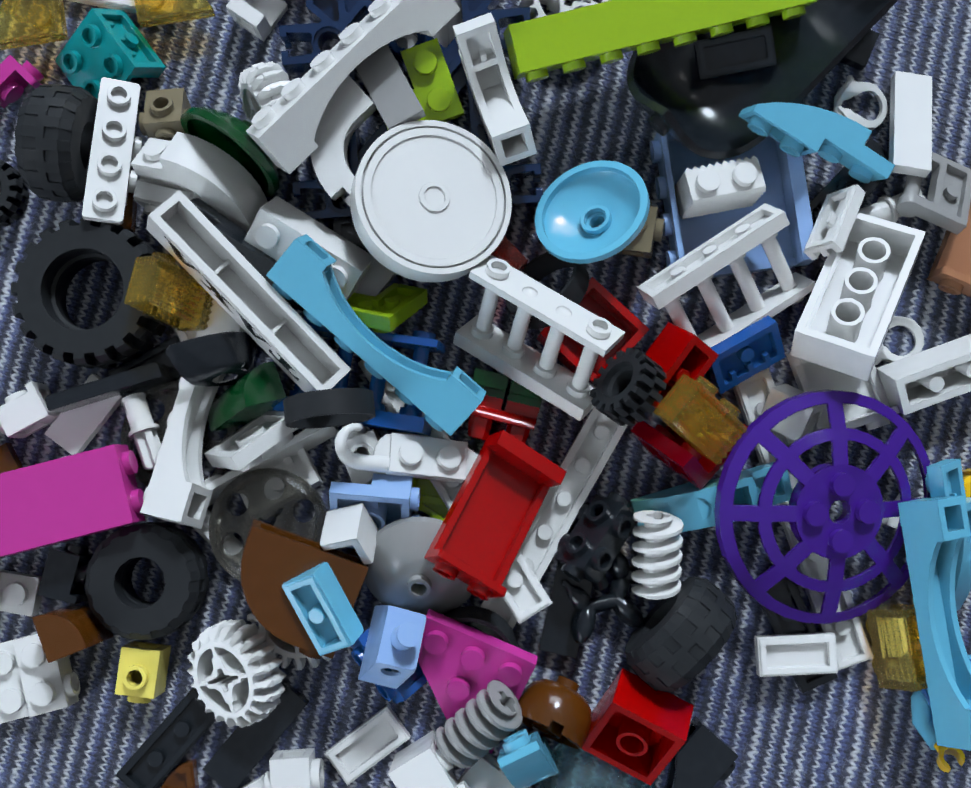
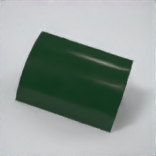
M274 361L258 365L215 399L209 413L211 432L248 424L287 398Z

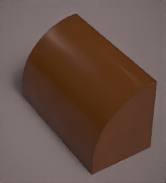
M67 606L32 617L48 663L114 637L113 633L102 626V623L93 615L91 609L86 606Z

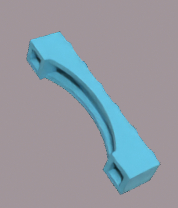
M307 234L296 238L266 274L274 282L272 284L273 288L282 297L288 300L293 299L303 307L304 315L313 324L320 327L325 326L335 335V342L343 350L349 353L354 352L364 360L365 368L378 379L384 378L394 386L395 394L404 403L410 406L414 404L425 413L426 421L434 429L440 432L444 430L451 436L482 403L486 391L458 366L452 372L426 366L402 355L378 338L356 315L343 295L332 268L337 260Z
M965 495L922 498L899 502L900 524L937 746L971 751V662L960 632L955 600L957 559L964 537L971 536Z

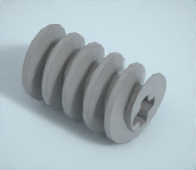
M498 680L489 682L487 690L482 689L479 691L476 699L472 698L469 700L465 708H460L455 712V717H450L445 721L444 727L440 726L436 729L435 741L440 753L447 761L463 769L471 768L478 762V759L484 757L489 750L497 746L500 740H504L511 731H514L521 725L523 719L522 709L517 698L504 683Z

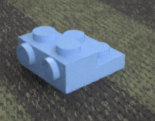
M373 473L371 484L331 481L329 489L330 510L363 503L380 530L389 523L399 519L420 517V515L413 514V511L419 510L420 488L413 487V476Z

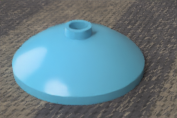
M601 160L578 165L559 176L542 195L535 213L537 236L551 255L565 262L587 264L607 259L626 248L641 232L649 214V193L640 175L623 163Z

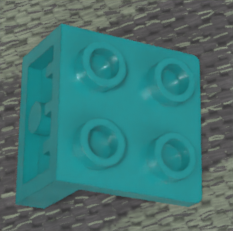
M91 8L56 57V63L71 84L87 90L97 100L100 82L103 77L130 82L132 78H159L166 69V66L124 10Z

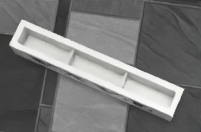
M180 190L148 215L146 229L304 392L331 389L351 370L337 353Z

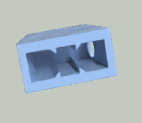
M390 605L374 606L358 680L397 689L414 674L418 663L426 615ZM384 668H390L392 671H386Z

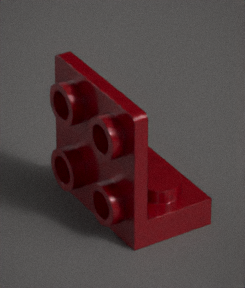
M718 408L697 439L671 422L665 428L659 424L653 428L642 421L638 422L631 432L648 453L701 490L725 463L734 444L748 426Z

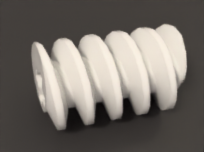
M644 510L635 512L633 519L644 523V525L634 527L632 533L634 536L644 538V540L636 541L632 544V549L638 553H643V555L632 558L633 566L642 569L633 571L631 574L633 581L641 583V585H636L631 590L637 596L646 599L659 600L673 597L680 592L682 587L681 581L678 578L682 574V568L679 563L682 561L683 554L679 548L683 544V538L680 533L683 531L684 524L677 516L663 511Z

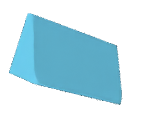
M328 562L318 564L281 585L320 656L352 646L363 633V626Z

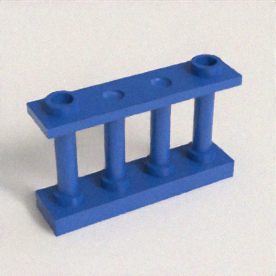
M305 315L303 316V319L319 336L334 338L335 335L325 326H317L308 320ZM415 330L412 336L372 331L391 348L413 349L412 360L426 366L429 352L445 354L446 346L435 339L436 334ZM339 346L338 356L351 368L353 353L346 352ZM350 371L331 389L347 388ZM371 375L369 390L373 391L376 416L371 420L360 423L366 427L430 437L432 426L426 421L425 417H422L423 412L414 404L410 406L405 403L404 407H400L399 413L385 411L386 405L382 404L386 380L384 378L378 379ZM295 383L294 390H290L289 396L305 392ZM283 400L273 407L274 411H284Z

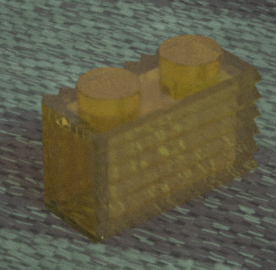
M154 252L151 256L136 257L124 304L130 305V307L136 308L148 314V316L154 317V319H158L160 322L166 323V325H170L172 328H177L179 331L205 330L208 327L207 322L210 320L208 315L212 312L210 308L214 305L212 303L214 300L212 296L185 269L175 265L176 259L173 256Z
M683 374L658 404L653 413L662 419L699 454L718 465L722 463V458L727 457V452L732 451V446L736 445L737 440L742 437V433L747 431V427L737 418L741 411L724 398H721L719 401L715 397L719 390L704 377L699 376L694 380Z
M885 604L869 609L866 612V629L871 637L874 655L872 666L877 674L879 688H891V690L897 689L910 692L928 688L914 605Z

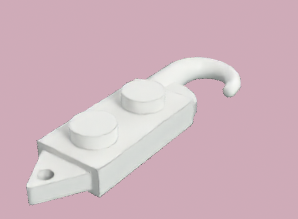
M351 423L344 426L337 433L334 441L335 452L339 460L348 467L358 470L384 472L386 475L413 476V478L463 483L478 456V454L468 448V442L399 433L386 434L380 438L374 448L373 455L353 453L347 447V438L352 432L363 429L361 423Z

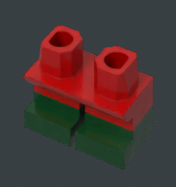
M475 368L473 380L486 391L482 403L470 415L468 437L486 441L492 422L507 425L506 432L525 443L529 431H533L543 398L512 380L506 407L502 411L501 408L509 377Z

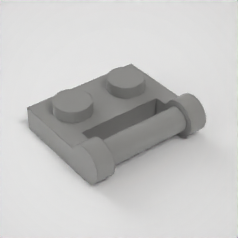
M932 152V171L927 199L919 196L922 177L907 175L903 194L899 196L896 211L903 217L917 216L958 235L967 227L971 202V169Z

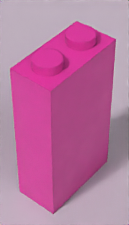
M113 444L0 473V557L11 556L146 521L144 514L140 513L144 492L142 489H138L135 473L138 472V463L134 452L129 450L128 445Z

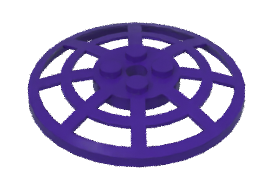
M828 389L805 392L787 398L766 410L747 427L734 444L723 465L716 490L714 508L716 535L721 554L732 576L747 594L765 608L785 618L803 623L829 624L847 621L868 613L887 601L910 577L907 562L899 569L893 561L904 542L898 503L922 498L911 499L908 477L896 456L906 440H908L918 460L923 479L924 497L922 498H931L925 484L926 466L931 464L919 437L911 426L892 408L874 398L855 392ZM843 403L855 404L871 409L894 423L896 427L887 442L884 444L869 433L846 428ZM826 404L829 428L806 434L793 442L789 447L770 431L779 422L798 411L815 405ZM847 440L864 444L878 453L865 471L849 465ZM831 441L832 462L820 464L810 469L799 458L802 453L810 448ZM759 443L776 460L763 481L758 505H735V490L741 471L751 452ZM889 467L896 478L900 500L883 501L881 491L877 485V482ZM788 470L798 480L790 496L789 505H772L777 485L784 472ZM840 500L843 506L842 514L838 519L832 521L829 516V509L834 502ZM899 517L895 536L885 551L875 539V536L880 529L883 518ZM733 521L758 523L762 546L773 563L772 567L755 580L748 572L739 554L734 536ZM772 522H789L791 530L799 542L785 556H783L775 541ZM864 550L874 564L858 575L843 579L846 558L852 557ZM812 552L829 558L827 580L808 577L795 568ZM881 572L889 581L883 589L863 603L837 612L842 591L862 586L877 577ZM786 577L803 588L824 592L820 613H809L793 609L775 600L766 591Z

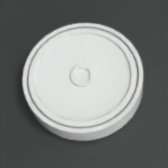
M418 120L398 125L386 131L372 143L363 156L353 179L350 209L360 240L380 264L390 271L411 280L445 282L467 275L472 269L485 261L498 247L510 222L512 198L509 181L502 165H499L496 155L482 140L469 131L447 122Z

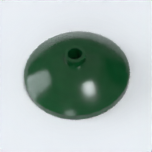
M191 107L181 115L180 121L185 133L203 139L233 157L253 176L264 192L265 197L273 196L279 189V174L276 165L246 132L252 125L246 120L240 121L228 113L205 107Z

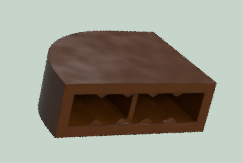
M253 519L244 544L241 560V584L250 610L267 631L280 640L299 647V652L313 659H321L322 656L333 659L336 651L322 656L318 654L281 585L318 564L328 562L353 608L368 572V564L364 565L360 557L339 549L324 551L320 546V542Z

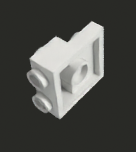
M38 633L0 643V724L63 709L79 701L80 681L77 674L72 672L70 655L48 663Z

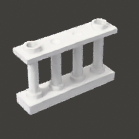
M764 203L637 286L642 298L658 310L665 307L674 325L697 336L679 301L681 295L697 286L716 323L697 337L711 348L768 315L772 318L787 307L800 303L808 293L812 292L816 283L797 272L791 273L776 239L778 232L790 225L785 211ZM759 244H762L779 282L762 294H760L744 260L746 253ZM727 265H730L747 304L730 315L712 281L714 274Z
M491 255L469 273L468 278L484 286L485 291L479 314L455 332L453 344L581 421L595 407L591 402L594 398L590 396V390L596 387L589 380L598 355L604 357L623 339L625 332L612 325L608 320L598 317L515 269L506 261ZM499 296L517 306L510 334L492 324ZM532 315L550 325L542 354L524 343ZM565 335L584 345L575 373L556 363Z

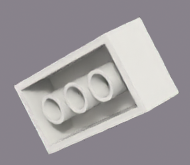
M858 212L844 250L836 253L832 249L831 254L827 256L795 329L790 355L868 381L917 260L926 232Z

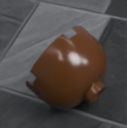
M560 675L556 681L549 679L533 681L523 690L518 700L522 709V724L530 729L534 726L544 733L543 736L576 750L578 748L582 749L592 723L591 709L587 700L577 692L580 686L576 682Z

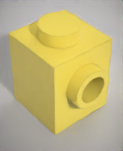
M133 641L122 646L115 694L128 696V702L143 704L150 703L151 699H155L164 693L171 645Z

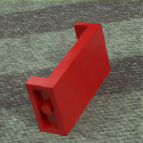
M505 430L489 435L424 558L435 564L433 570L439 575L450 580L458 578L468 584L466 590L477 598L488 601L489 598L504 597L508 589L502 586L511 565L550 487L561 485L567 471Z

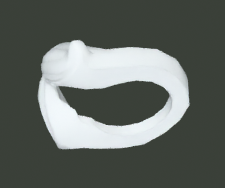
M852 75L847 76V81L834 97L833 112L847 117L871 131L880 126L887 115V100L879 87L869 82L855 81ZM862 92H869L879 102V115L875 120L864 119L851 109L843 108L841 106L842 102Z
M902 316L893 317L889 329L895 326L907 328L914 337V346L907 355L897 356L882 344L874 365H878L881 361L891 363L922 351L924 335L921 327L915 320Z

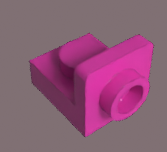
M9 55L0 64V106L2 108H5L9 103L17 101L28 84L35 89L42 85L40 81L44 76L29 61L26 60L21 65Z

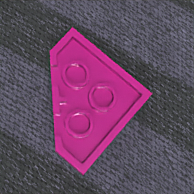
M428 609L418 663L446 720L450 717H455V712L460 708H465L469 700L472 698L476 699L479 691L482 689L487 690V684L492 680L504 683L519 700L537 664L538 656ZM494 748L489 750L488 753L492 754Z

